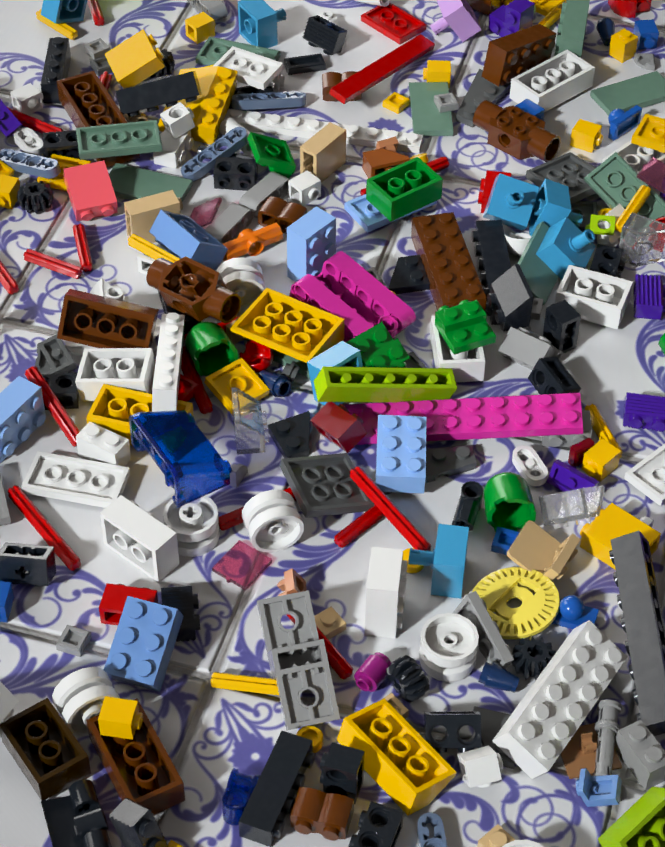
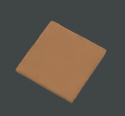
M596 723L580 726L560 754L569 779L579 778L580 769L587 768L591 775L594 774L598 734L595 730ZM614 747L612 770L621 769L622 765Z

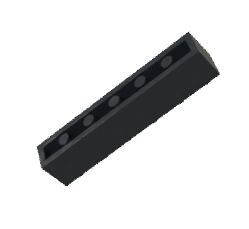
M502 220L476 221L475 230H472L471 234L472 242H476L474 244L475 257H478L477 270L481 271L480 282L484 286L483 290L486 298L487 294H490L491 284L511 268ZM486 299L485 312L487 316H490L491 325H500L495 320L493 307L489 306Z

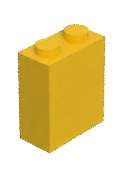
M144 29L105 53L117 82L124 89L136 86L165 67L162 61L164 56L160 49L155 47L157 45L155 38L152 34L148 35Z
M611 503L605 510L601 509L590 524L586 523L580 532V547L615 569L609 551L612 550L611 539L640 531L649 541L652 555L658 549L661 533Z

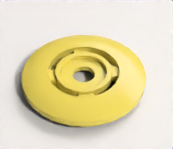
M521 567L500 569L481 579L472 591H476L479 597L486 603L487 612L492 621L497 623L502 639H521L536 635L545 630L555 620L559 611L560 598L557 587L548 577L536 570H531L530 572ZM517 598L522 601V605L518 608H510L507 606V602L510 599Z

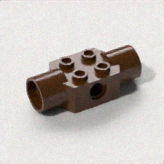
M484 100L474 113L473 124L488 132L487 143L519 160L535 156L548 162L555 157L560 148L561 138L545 130V121L518 107L509 106L502 108L488 100Z
M186 256L174 263L164 258H158L148 269L147 283L149 286L159 290L165 303L198 321L211 316L223 323H229L239 313L241 307L240 295L227 289L219 272Z

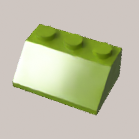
M651 787L598 838L601 846L665 847V788Z

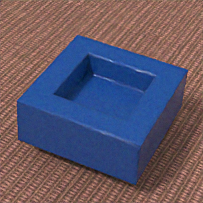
M497 527L491 552L507 555L508 549L519 532Z

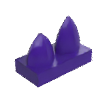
M0 99V131L8 138L22 124Z
M559 459L553 462L547 479V483L587 505L592 502L599 481Z

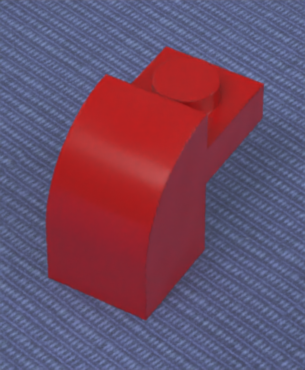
M608 0V4L617 15L635 18L636 13L650 11L652 0Z

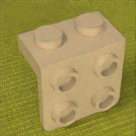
M529 520L508 549L507 556L522 569L530 572L531 570L541 572L551 581L554 578L559 580L567 570L565 566L567 561L570 562L577 554L576 546L581 539L572 533L560 543L535 522Z

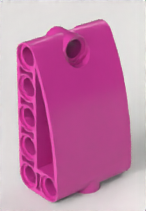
M339 251L323 263L322 271L318 276L306 274L291 286L289 297L344 319V342H348L380 322H383L394 340L396 335L416 320L415 312L410 306L343 251Z

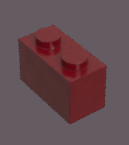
M327 402L310 420L322 436L347 453L367 434L362 426L364 421L355 413L351 415L342 404L336 405L333 402Z

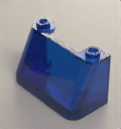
M185 410L138 412L129 416L133 447L137 452L146 450L165 475L166 485L171 486L175 490L172 500L178 508L230 484V473H232L230 463L227 459L223 460L196 425L191 413H187Z

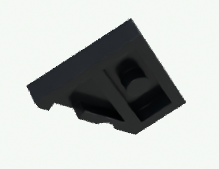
M420 255L398 258L388 287L389 290L396 294L430 290V282Z
M309 411L268 425V432L284 458L309 456Z

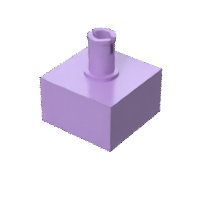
M437 0L443 17L430 25L435 35H438V33L450 26L460 40L464 42L481 31L475 13L466 0Z

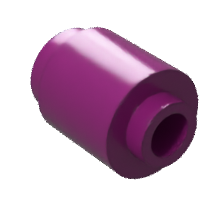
M380 652L369 655L354 674L357 686L363 691L374 692L388 675L387 668L391 665L389 658Z

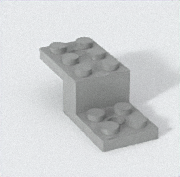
M309 590L257 600L272 679H276L286 731L339 720L340 714L324 639L319 640ZM287 614L293 616L295 626L292 629L284 628L281 624L282 616ZM305 690H310L315 695V702L310 706L304 705L300 699L301 693Z

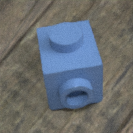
M587 768L580 769L579 779L576 780V792L578 796H581L587 807L619 805L622 780L619 775L591 776Z

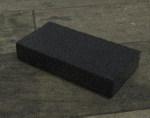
M321 53L284 59L288 75L326 70V64Z

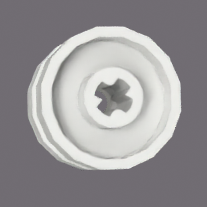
M243 257L232 258L223 262L216 270L220 273L227 289L240 295L241 307L238 314H243L265 290L262 269L252 259Z
M283 490L261 492L252 497L242 510V519L248 530L251 543L259 551L277 552L284 550L296 543L304 532V524L300 514L297 512L295 501L290 493Z
M192 492L178 495L166 504L163 512L164 525H169L176 531L179 555L187 557L202 556L210 552L217 545L220 537L217 505L211 498Z
M454 613L437 614L428 619L422 627L420 636L419 661L423 670L436 680L446 682L459 681L470 675L475 668L479 634L476 626L466 617Z
M97 667L82 668L69 674L55 687L52 695L56 709L75 736L89 735L86 720L100 714L105 696L120 697L113 688L108 674L102 668Z

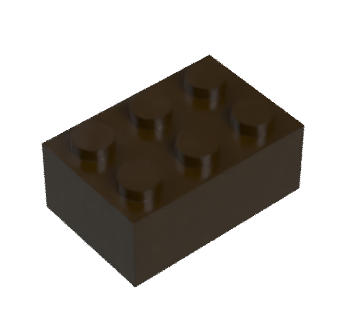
M48 698L0 724L3 744L41 800L52 797L71 786L74 782L82 780L91 774L88 755Z

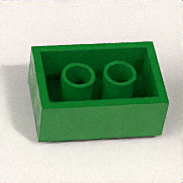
M416 157L367 179L366 199L389 221H394L441 199L443 178L419 157Z

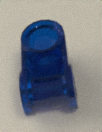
M232 769L222 797V813L226 823L239 825V820L260 775L251 776L240 773L238 769Z

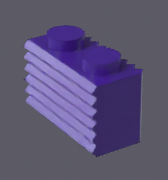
M636 274L633 287L634 318L661 320L662 312L665 313V299H663L665 297V284H662L661 275Z
M627 392L624 403L623 426L634 429H652L658 432L665 431V397Z

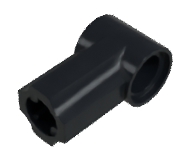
M469 481L461 487V496L452 525L469 527V531H473L478 511L482 506L483 488L479 483Z

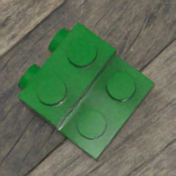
M250 132L247 139L256 163L264 167L268 166L270 172L275 171L290 178L291 174L295 172L296 164L287 142Z
M463 300L459 305L453 307L445 305L435 312V326L454 355L496 342V335L486 322L487 314L477 300L471 302Z
M383 322L346 342L360 350L363 367L403 368L407 365L405 361L410 358L399 339L393 340Z

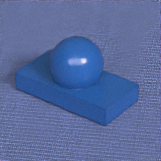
M636 105L626 112L619 108L612 110L608 116L610 124L608 138L614 141L639 125L642 108Z
M568 595L560 599L558 614L551 624L574 629L590 620L595 625L599 609L585 606L579 597Z

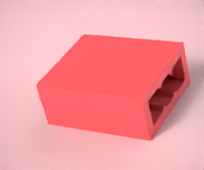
M104 160L63 169L64 182L76 221H89L96 217H108L117 213V199Z

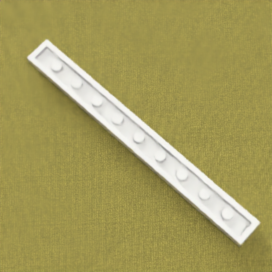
M228 109L225 119L229 117L234 118L250 131L309 139L329 123ZM331 122L346 129V144L376 148L377 141L396 136L399 142L397 151L420 154L423 135Z

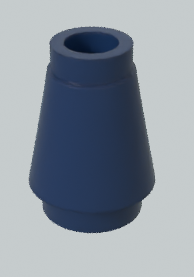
M602 18L598 21L596 29L603 44L610 46L611 35L615 33V23L610 18Z
M262 370L258 374V377L270 389V393L275 397H284L289 393L291 382L286 376Z
M485 662L478 682L483 683L484 687L515 693L520 678L494 662L492 664Z

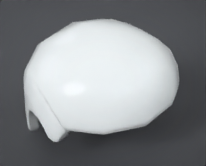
M509 232L508 236L504 234L508 252L515 256H521L531 238L530 234H513L512 232Z

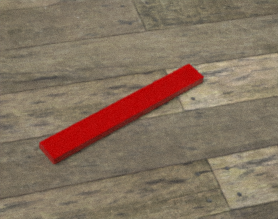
M419 34L333 86L329 94L341 103L346 104L433 50L435 43Z

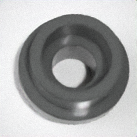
M292 361L291 364L286 363L281 375L286 376L293 383L300 370V366L296 365L295 361Z

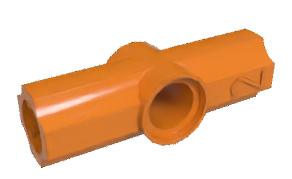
M273 223L256 231L249 228L244 229L236 239L223 244L228 250L222 260L225 262L245 254L257 256L263 251L265 246L283 239L278 223Z

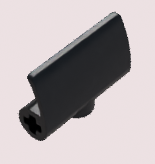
M83 779L74 782L69 787V796L41 800L53 847H112L107 832L109 829L102 806L99 805L95 787L91 780Z

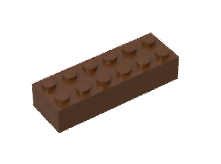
M94 71L57 81L59 101L76 128L128 123ZM140 154L95 159L97 162L104 160L108 168L116 163L121 164L138 159Z
M454 212L412 217L411 238L428 276L430 292L437 311L445 305L449 307L457 306L463 300H469L470 302L477 300L485 311L487 298Z

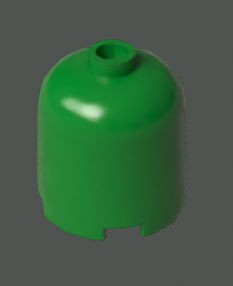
M202 322L193 326L187 333L185 339L186 351L200 376L211 375L238 360L236 347L220 325L214 322Z
M502 472L488 480L484 487V505L487 523L494 528L495 532L497 527L518 531L523 528L527 521L531 520L534 522L536 520V509L530 488L522 476L512 472Z

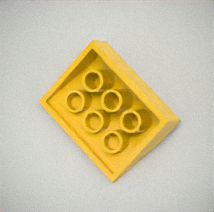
M220 66L181 69L178 75L196 71L202 95L197 96L198 100L186 103L185 99L178 100V103L181 102L186 108L189 107L195 116L193 118L195 127L191 129V138L195 141L211 145L218 137L220 124L225 119L232 96L237 88L238 71ZM165 106L164 111H166L167 109H169V108H171V107H166V106ZM160 118L158 123L159 131L163 132L165 127Z
M266 288L232 325L230 331L307 363L344 340V319Z

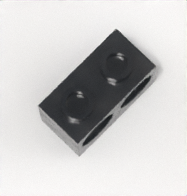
M76 130L43 133L44 157L50 158L52 154L80 159Z
M217 157L213 171L214 189L243 191L251 189L257 183L258 164L256 160Z
M598 244L590 270L621 278L622 273L619 271L624 270L626 259L622 258L624 249Z
M566 300L546 307L542 337L551 341V344L562 351L563 354L575 349L581 315Z
M557 356L539 358L528 377L540 395L579 393L581 387Z
M77 372L42 374L64 409H79V392L75 383Z
M424 711V739L438 753L447 752V748H458V752L481 748V714L479 711ZM439 725L446 728L445 736L441 739L433 738L431 735L433 728ZM463 726H472L474 731L470 738L463 739L459 736V731Z
M332 742L329 752L323 753L320 762V768L323 769L320 777V783L323 784V792L350 797L354 799V804H356L364 779L365 751Z
M371 801L368 810H363L358 822L360 830L358 835H352L349 847H395L403 827L404 812ZM382 823L384 826H376L374 824Z

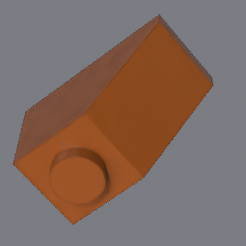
M383 148L363 152L362 168L369 179L409 161L410 158L409 156Z

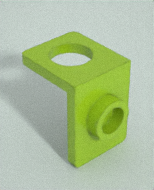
M591 214L590 225H586L585 230L590 229L594 234L614 235L616 217ZM607 221L610 223V227L608 229H601L598 223Z

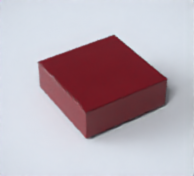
M589 437L570 446L568 463L575 467L582 464L584 453L593 447L595 442Z

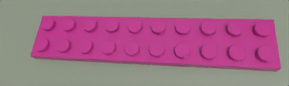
M580 393L345 404L351 415L355 413L364 421L362 426L367 434L357 445L377 444L378 415L427 417L426 441L583 434Z

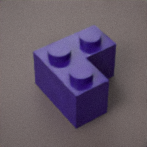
M513 0L506 6L502 5L489 14L488 30L503 37L531 27L535 3L529 0Z

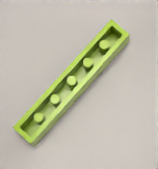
M323 366L314 380L318 402L397 403L403 401L450 399L457 390L453 370L445 368Z

